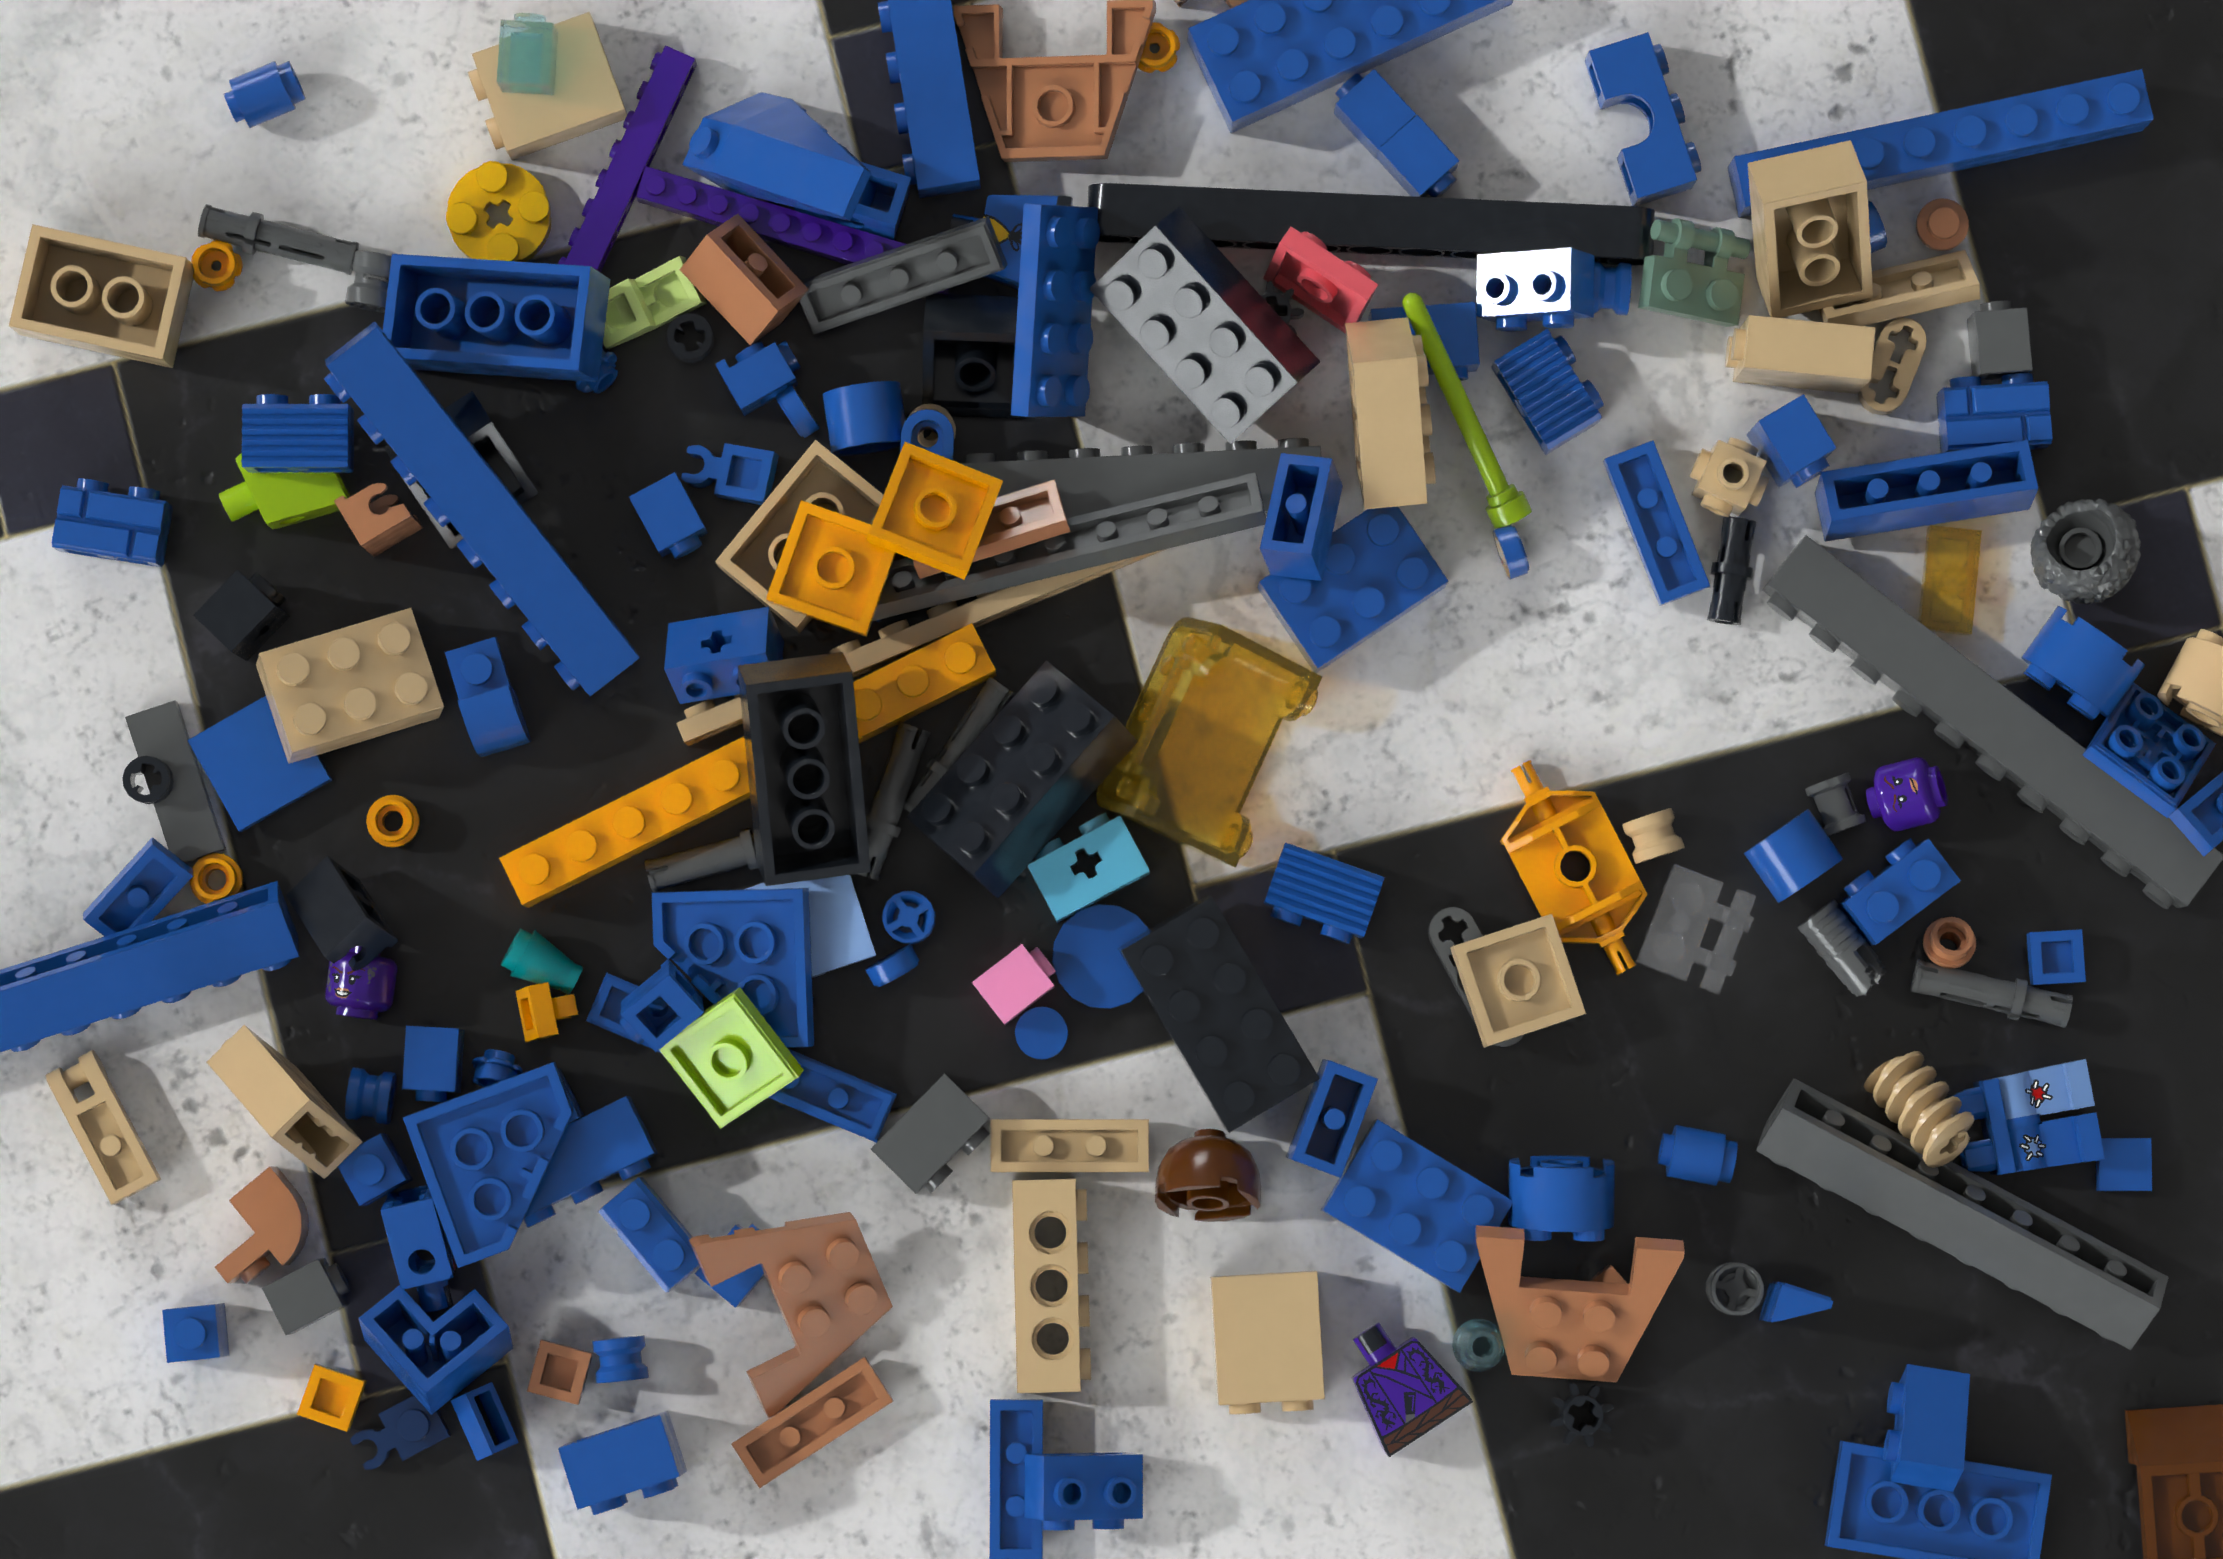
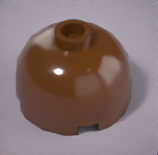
M1201 1129L1194 1133V1137L1179 1141L1167 1151L1158 1167L1155 1183V1203L1158 1209L1175 1217H1179V1208L1198 1210L1195 1214V1221L1214 1222L1245 1218L1251 1215V1205L1257 1210L1261 1206L1259 1169L1251 1152L1237 1141L1226 1138V1134L1223 1131Z

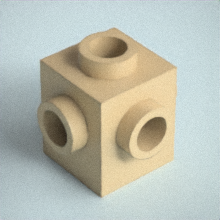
M1732 437L1729 438L1728 443L1718 440L1711 451L1702 448L1689 476L1698 480L1691 495L1702 499L1700 505L1713 513L1724 517H1729L1731 513L1739 516L1746 509L1748 503L1756 507L1759 504L1770 479L1761 474L1767 461L1757 457L1756 455L1759 450L1745 441ZM1729 466L1742 473L1741 480L1738 483L1728 482L1723 476L1724 467Z

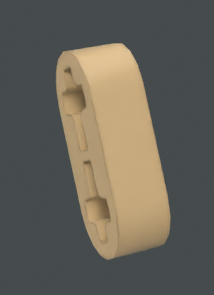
M1904 317L1894 319L1884 326L1877 337L1873 351L1871 380L1858 392L1860 403L1864 409L1872 414H1890L1900 407L1907 397L1927 343L1924 329L1913 319ZM1903 329L1910 333L1908 341L1915 345V349H1907L1901 355L1899 362L1896 363L1890 360L1895 344L1888 340L1889 335L1897 336ZM1887 369L1894 372L1889 389L1896 392V397H1887L1883 403H1878L1874 400L1876 392L1869 388L1870 382L1877 384L1884 377Z

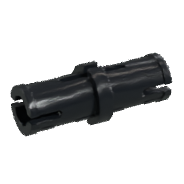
M1729 516L1723 517L1722 536L1717 562H1712L1711 574L1715 575L1707 620L1726 625H1741L1747 580L1752 579L1753 568L1749 567L1752 540L1757 522L1746 518Z

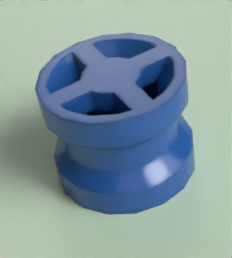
M1594 261L1595 314L1601 309H1612L1616 315H1628L1632 284L1631 263H1620L1613 268L1604 267L1600 261Z
M902 891L893 895L887 901L883 909L882 922L887 933L895 941L914 945L924 941L932 933L936 914L932 904L924 895L915 891Z
M353 1067L346 1094V1119L358 1120L362 1116L373 1117L377 1123L389 1124L396 1095V1073L383 1072L379 1076L369 1075L365 1069Z
M645 1335L592 1341L593 1352L599 1356L600 1368L596 1372V1383L649 1378L648 1367L642 1363L641 1351L646 1346Z

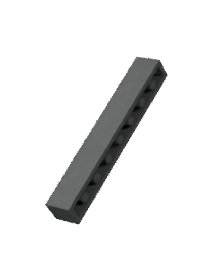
M1287 438L1278 440V448L1257 449V441L1242 440L1233 441L1231 444L1225 443L1226 450L1205 451V444L1183 443L1173 445L1174 453L1153 454L1152 446L1139 445L1122 447L1120 456H1101L1100 449L1079 448L1069 450V458L1048 459V451L1036 450L1018 452L1016 461H996V454L975 453L965 455V463L960 464L1003 480L997 497L1055 479L1066 518L1256 472L1267 517L1281 453L1321 457V446H1309L1308 438Z
M1795 1078L1765 1124L1756 1151L1770 1158L1775 1164L1787 1167L1810 1179L1822 1189L1842 1196L1862 1207L1869 1214L1889 1221L1909 1232L1916 1239L1936 1246L1953 1255L1963 1264L1983 1271L2000 1280L2007 1287L2020 1291L2047 1305L2054 1312L2067 1316L2094 1330L2107 1340L2114 1341L2131 1350L2161 1309L2169 1279L2168 1276L1953 1162L1940 1167H1928L1922 1158L1923 1155L1915 1152L1912 1148L1910 1139L1903 1137L1899 1133Z

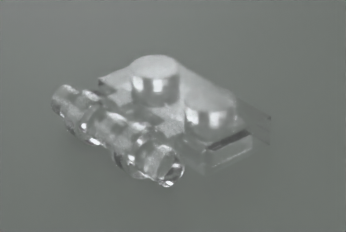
M1673 864L1635 963L1682 981H1687L1692 965L1696 963L1707 968L1700 988L1720 994L1726 976L1732 977L1737 961L1733 960L1742 933H1748L1754 918L1750 916V912L1756 896L1737 889L1730 907L1719 904L1717 899L1724 884L1723 882ZM1710 919L1723 924L1714 951L1700 947Z

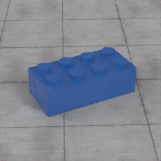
M392 254L383 332L413 370L598 382L611 279L591 266Z

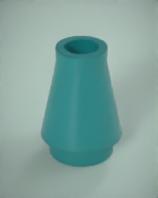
M522 928L517 932L501 963V966L511 970L510 976L536 984L548 982L550 988L560 990L567 995L571 993L583 970L582 966L574 963L536 930L531 934Z

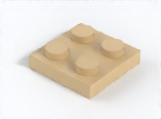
M1552 914L1450 948L1484 1048L1586 1014Z

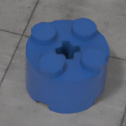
M2057 606L2021 657L2028 664L2023 674L2047 691L2056 684L2072 696L2067 701V704L2089 720L2093 721L2099 713L2109 717L2143 670L2145 664L2137 659L2130 666L2122 660L2128 650L2080 617L2072 625L2064 621L2062 618L2067 610Z
M1539 1155L1530 1156V1167H1521L1519 1158L1510 1159L1509 1199L1512 1200L1513 1204L1508 1211V1224L1515 1228L1524 1229L1525 1240L1530 1241L1551 1240L1552 1232H1572L1573 1240L1577 1241L1605 1240V1230L1614 1227L1615 1162L1603 1159V1169L1590 1167V1157Z

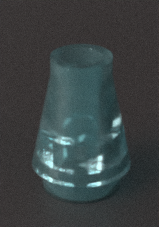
M1473 1319L1465 1322L1458 1328L1453 1338L1452 1348L1455 1358L1464 1368L1471 1371L1482 1372L1493 1368L1500 1362L1505 1351L1499 1328L1488 1320ZM1484 1336L1490 1343V1350L1487 1354L1476 1356L1472 1349L1473 1342L1476 1338Z

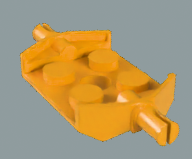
M1531 760L1522 764L1530 783L1521 766L1515 767L1511 772H1513L1526 797L1524 798L1526 804L1507 829L1500 843L1505 846L1540 916L1553 915L1562 943L1599 944L1600 948L1603 947L1616 975L1636 966L1622 939L1625 936L1623 930L1648 894L1596 793L1591 791H1550L1548 786L1543 787ZM1576 851L1587 857L1590 871L1584 880L1578 882L1570 881L1562 874L1560 865L1566 853ZM1617 952L1619 953V955H1620V957H1621V959H1622V961H1623V963H1624L1626 969L1624 968V966H1623V964H1622V962H1621V960H1620V958H1619Z

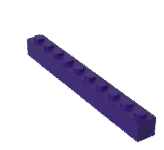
M666 45L662 53L657 52L650 65V69L653 70L649 82H642L636 99L640 100L635 112L632 110L628 112L623 123V128L626 129L621 141L616 139L609 154V157L613 158L608 170L603 168L595 185L599 188L594 199L589 198L582 212V216L585 217L581 228L576 227L573 230L568 245L572 246L567 258L561 257L558 264L591 266L601 273L636 198L645 166L650 167L697 66L695 58Z
M645 166L636 195L639 203L715 226H720L736 214H739L762 240L846 265L906 245ZM951 288L940 291L939 293L949 294Z

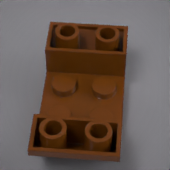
M2223 1404L2125 1410L2128 1460L2130 1464L2137 1466L2143 1559H2223Z

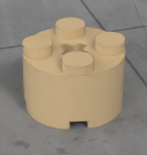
M2200 629L2196 638L2189 637L2186 639L2157 696L2167 706L2172 698L2184 705L2179 715L2222 737L2223 638L2211 631Z

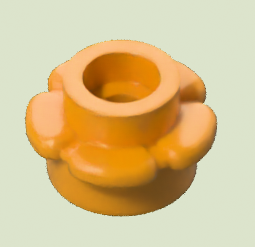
M1152 23L1138 69L1146 73H1153L1155 70L1166 72L1177 62L1176 51L1180 49V41L1173 30H1168L1161 23ZM1152 44L1159 46L1160 50L1157 53L1150 51L1149 48Z
M214 240L211 243L201 245L195 250L191 259L195 282L202 288L211 287L216 292L231 288L235 283V277L240 276L242 273L243 263L240 255L234 253L232 245L226 242ZM216 261L221 263V269L218 271L212 269V264Z

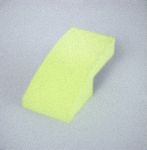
M678 256L636 279L628 278L609 288L603 339L606 349L648 333L673 321L679 315L689 313L707 304L702 293L679 270L687 261L685 257Z

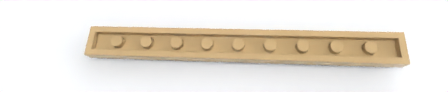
M1164 550L977 595L976 600L959 607L956 601L940 604L926 611L929 617L928 620L913 626H909L907 619L898 621L880 629L878 633L881 639L861 647L857 639L835 647L829 652H843L852 670L853 678L892 663L971 623L977 628ZM734 695L735 699L715 706L713 699H710L684 710L687 719L676 723L684 743L690 746L743 724L740 695Z

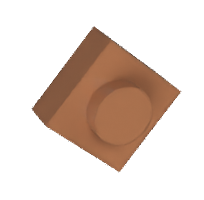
M543 1339L540 1340L527 1392L579 1405L593 1353Z

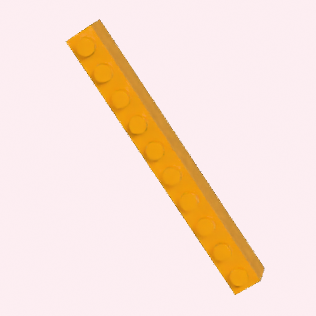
M973 623L853 682L859 744L898 725L899 722H904L985 682L989 676L991 678L997 676L996 669ZM744 736L500 857L499 859L521 904L530 908L749 799L750 789Z

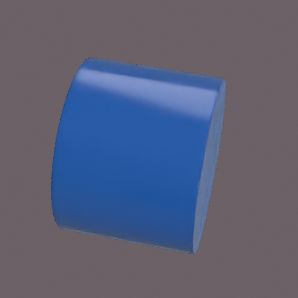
M877 381L860 383L823 393L831 453L835 456L863 455L901 447V431L906 418L900 382Z
M1809 809L1744 852V855L1778 903L1818 878L1843 859Z

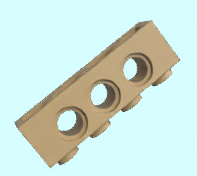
M1076 1179L1012 1180L1017 1393L1081 1392V1380H1091L1090 1348H1080L1079 1327H1090L1089 1295H1079L1078 1274H1089L1088 1242H1077V1221H1087V1190L1076 1189ZM1045 1217H1056L1066 1227V1238L1057 1247H1044L1036 1239V1225ZM1047 1270H1057L1067 1280L1068 1287L1065 1295L1055 1301L1042 1298L1036 1288L1038 1277ZM1057 1323L1067 1330L1069 1342L1063 1351L1053 1354L1044 1351L1040 1347L1038 1332L1046 1324Z

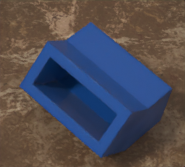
M492 1382L451 1400L477 1461L519 1443ZM476 1396H479L499 1444L496 1446L474 1399Z

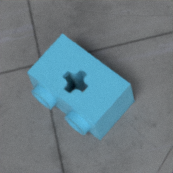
M1104 813L1078 827L1082 834L1081 837L1066 845H1063L1060 837L1048 842L1035 857L1036 861L1028 865V869L1057 923L1150 874V870L1121 816L1110 821L1107 814ZM1084 851L1088 857H1094L1098 854L1101 862L1095 866L1097 874L1095 877L1088 879L1084 872L1074 875L1071 868L1077 865L1076 854Z

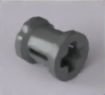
M1849 772L1805 789L1808 797H1814L1825 826L1823 830L1827 836L1867 822L1865 814L1858 813L1848 787V783L1851 781Z

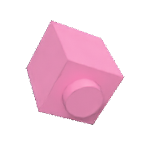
M1021 944L974 980L972 984L1002 1023L1006 1025L1055 987L1049 977L1056 970L1038 947L1028 952L1023 944Z

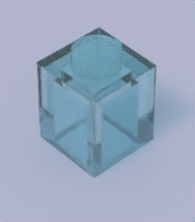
M517 13L514 15V20H501L497 84L502 92L554 95L558 32L554 23L546 22L544 15Z

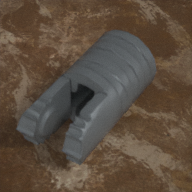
M1833 899L1797 928L1805 935L1810 945L1824 959L1825 964L1829 969L1833 970L1852 994H1855L1856 997L1861 995L1867 996L1871 992L1872 986L1875 983L1879 984L1883 980V976L1887 971L1882 961L1878 959V955L1866 942L1867 939L1863 934H1860L1855 924L1848 919L1847 914L1838 906L1839 904Z

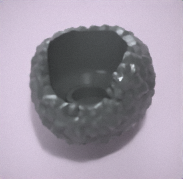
M2080 499L2075 502L2068 501L2064 506L2060 505L2056 512L2051 513L2047 519L2041 521V527L2035 531L2030 545L2034 574L2039 580L2041 588L2048 589L2064 601L2076 604L2084 603L2090 605L2093 602L2100 603L2106 598L2114 596L2132 578L2141 557V541L2136 529V521L2116 504H2108L2103 499L2096 501Z

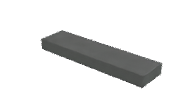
M989 216L802 280L809 290L802 297L800 303L813 334H817L1004 270L1007 266V261Z

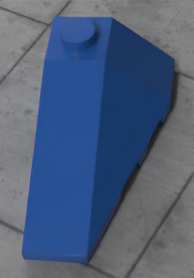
M763 92L703 117L699 128L690 140L689 150L682 164L725 190L848 221L851 220L871 175V172L844 146L837 143L820 123L813 120L798 102L790 98Z

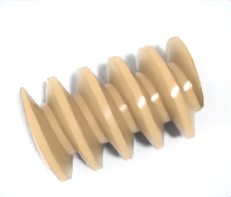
M1913 1051L1904 1056H1897L1877 1067L1867 1078L1864 1088L1867 1092L1873 1094L1875 1103L1885 1109L1889 1120L1898 1124V1129L1902 1136L1910 1139V1144L1915 1152L1923 1155L1922 1158L1925 1164L1932 1168L1940 1167L1953 1161L1966 1148L1970 1140L1967 1131L1974 1122V1116L1971 1112L1966 1111L1957 1114L1962 1106L1961 1100L1955 1096L1944 1099L1949 1092V1086L1943 1081L1933 1083L1937 1076L1936 1070L1932 1066L1920 1068L1925 1060L1924 1056L1920 1051Z

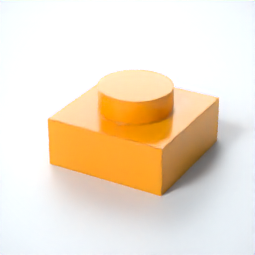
M314 1364L297 1415L348 1432L350 1431L367 1381L320 1364Z

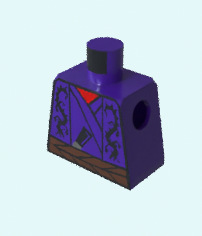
M1378 1322L1353 1339L1369 1365L1351 1378L1380 1445L1388 1457H1391L1473 1403L1466 1391L1415 1337H1411L1395 1347Z

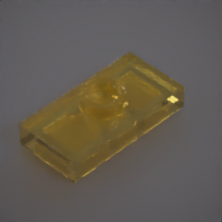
M1935 525L1927 527L1918 621L1932 632L1968 636L1972 634L1982 530Z

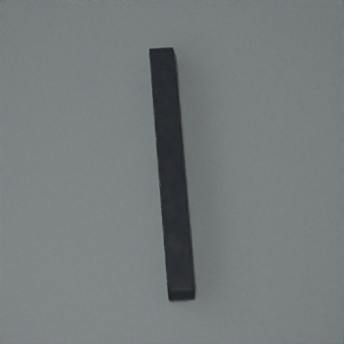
M1097 183L1088 186L1087 207L1098 208L1097 222L1100 228L1098 242L1136 244L1157 223L1180 206L1214 245L1219 248L1276 250L1290 227H1293L1300 233L1309 232L1317 236L1325 243L1327 251L1332 253L1477 259V255L1574 248L1594 255V261H1600L1603 265L1631 263L1632 266L1644 265V258L1646 256L1653 255L1654 240L1651 238L1650 233L1651 226L1655 221V211L1646 207Z

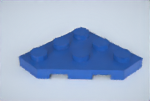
M809 888L652 893L653 945L667 959L673 960L692 979L691 983L713 1005L740 987L787 1048L814 1046Z
M556 1062L403 1117L458 1268L509 1250L573 1114V1108Z

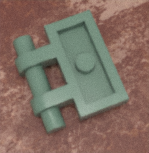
M1675 218L1671 222L1655 220L1651 226L1650 235L1653 240L1665 242L1663 256L1651 255L1644 258L1638 308L1725 327L1739 325L1745 274L1728 271V259L1730 257L1746 259L1751 249L1750 240L1736 237L1732 230L1715 227L1712 231L1695 228L1692 221ZM1690 248L1705 251L1704 265L1687 262L1688 250Z

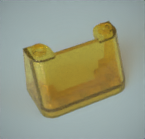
M1191 617L1180 619L1168 633L1125 726L1138 742L1098 786L1097 804L1101 808L1216 861L1236 868L1239 859L1248 852L1253 841L1250 819L1240 814L1282 720L1295 721L1299 717L1306 716L1311 712L1318 698L1317 688L1322 676L1221 624Z

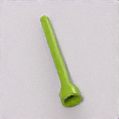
M1408 293L1402 300L1403 309L1415 335H1421L1423 352L1426 354L1429 365L1490 493L1486 496L1489 505L1485 510L1495 529L1513 524L1529 515L1532 509L1524 492L1517 491L1514 484L1508 485L1423 299L1417 293Z

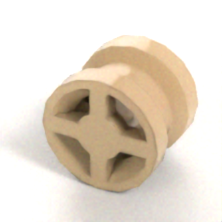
M1672 808L1622 824L1625 835L1632 838L1635 846L1632 853L1635 864L1685 848L1682 838L1675 835L1672 827L1675 819Z

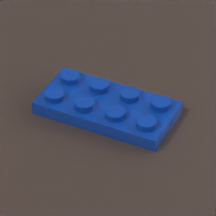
M1024 204L1011 404L1012 416L1085 417L1086 403L1090 395V384L1087 379L1089 351L1093 344L1091 315L1094 294L1089 288L1096 283L1094 275L1095 251L1100 237V228L1097 222L1098 208Z
M1840 1440L1825 1546L1902 1559H2040L2052 1480L2051 1474L1965 1460L1964 1471L1953 1492L1890 1482L1892 1462L1884 1461V1447Z

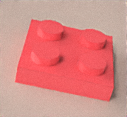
M1293 227L1289 228L1279 242L1263 277L1267 282L1272 281L1273 286L1284 293L1292 288L1294 290L1292 297L1294 300L1345 334V323H1354L1361 320L1379 285L1371 280L1370 274L1362 266L1352 261H1342L1327 251V246L1317 236L1309 232L1300 233Z

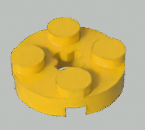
M488 161L466 173L457 182L448 200L446 222L454 242L469 259L527 262L542 249L551 231V207L543 186L530 172L513 164ZM503 202L509 204L508 214L513 219L508 226L499 223L495 228L489 227L487 223L490 220V216L486 212L492 204L494 206H500Z

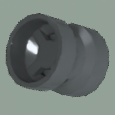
M369 251L354 252L352 268L356 274L354 283L347 288L345 299L347 305L367 311L385 313L392 256Z
M1727 1262L1718 1265L1710 1273L1706 1281V1294L1709 1302L1715 1309L1725 1314L1742 1316L1752 1312L1759 1306L1764 1295V1284L1761 1276L1753 1267L1744 1263Z

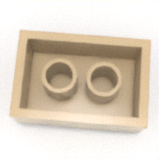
M1851 140L1749 162L1748 175L1756 279L1770 317L1782 318L1872 298L1873 282L1867 180Z
M32 224L9 327L21 336L173 368L193 283V264L186 257Z
M1408 317L1345 323L1356 469L1364 510L1427 504L1426 484H1436L1434 456L1433 452L1430 451L1429 435H1432V420L1425 388L1429 386L1427 358L1426 354L1424 355L1422 337L1421 335H1412Z
M815 440L715 562L724 573L762 604L769 607L772 612L800 634L813 619L812 617L766 602L769 588L800 501L802 500L872 525L883 494Z
M412 608L259 653L256 667L288 764L438 719L444 708Z

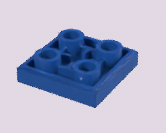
M2133 682L2111 715L2106 717L2084 751L2083 756L2168 818L2177 809L2216 743L2206 737L2200 729L2190 725L2163 705L2157 697L2147 693Z
M266 696L187 740L239 832H243L332 781L319 755L288 764Z

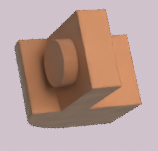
M270 1166L229 1200L255 1234L214 1267L227 1283H236L240 1278L246 1284L253 1281L271 1265L266 1258L271 1253L282 1266L290 1265L299 1256L306 1243L309 1218L305 1203L280 1169Z

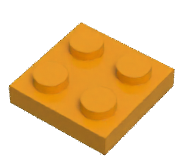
M904 442L866 541L965 580L1003 480Z
M801 500L769 588L766 602L867 636L896 553L866 541L872 526L871 524Z

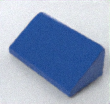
M1773 1281V1283H1769L1759 1320L1777 1322L1831 1309L1833 1301L1831 1297L1787 1283Z

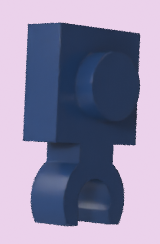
M413 1395L379 1413L385 1426L384 1429L380 1431L364 1429L353 1435L350 1441L352 1445L361 1443L366 1439L375 1442L378 1449L376 1456L362 1464L365 1470H371L384 1464L389 1457L390 1450L394 1448L397 1449L402 1461L450 1437L452 1434L439 1409L431 1415Z

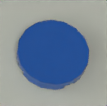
M1097 904L1079 910L1062 925L1054 941L1052 964L1056 970L1055 973L1059 984L1072 999L1090 1008L1112 1009L1132 1002L1143 990L1117 948L1149 930L1148 927L1136 914L1120 906Z

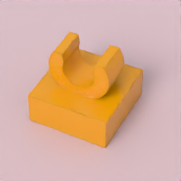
M548 982L530 985L515 991L525 1043L546 1039L559 1034L556 1020L578 1015L574 994L551 998Z

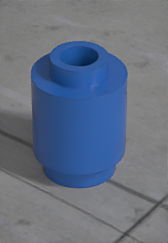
M273 61L230 79L229 83L232 90L224 93L225 100L235 122L237 123L245 119L249 128L295 110V104L306 99L290 61L280 65Z
M1675 1125L1672 1135L1666 1133L1662 1135L1658 1153V1164L1666 1166V1177L1714 1186L1717 1185L1718 1181L1730 1183L1736 1164L1738 1142L1726 1140V1134Z

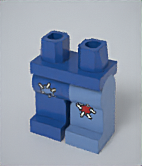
M2086 1059L1973 1082L1974 1088L1965 1089L1949 1096H1955L1961 1100L1962 1106L1957 1114L1965 1111L1971 1112L1974 1120L1980 1119L1984 1139L1969 1142L1960 1154L1961 1165L1968 1171H1990L1991 1175H2003L2105 1159L2096 1112L2040 1121V1115L2095 1106Z

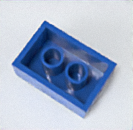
M1397 506L1367 509L1332 533L1322 581L1269 574L1259 581L1257 588L1316 674L1444 589L1449 581Z
M1376 1119L1343 1171L1342 1177L1337 1181L1321 1211L1460 1293L1480 1260L1476 1245V1225L1499 1227L1513 1203L1508 1197Z

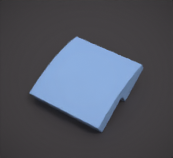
M850 875L766 886L763 882L747 888H809L812 978L876 956Z

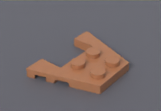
M1154 0L1107 1V53L1105 55L1003 58V8L999 4L953 6V15L960 29L966 47L965 51L970 66L974 71L982 95L981 99L1001 159L1004 162L1108 159L1156 13V2Z
M851 1212L785 1222L783 1227L758 1231L750 1227L734 1230L732 1235L711 1238L706 1234L689 1239L703 1274L711 1287L755 1265L760 1264L795 1343L794 1348L746 1371L762 1409L768 1418L776 1415L893 1307L858 1223Z
M1476 1225V1245L1511 1375L1617 1382L1684 1259L1683 1240L1635 1237L1630 1283L1619 1284L1521 1276L1525 1243L1524 1229Z

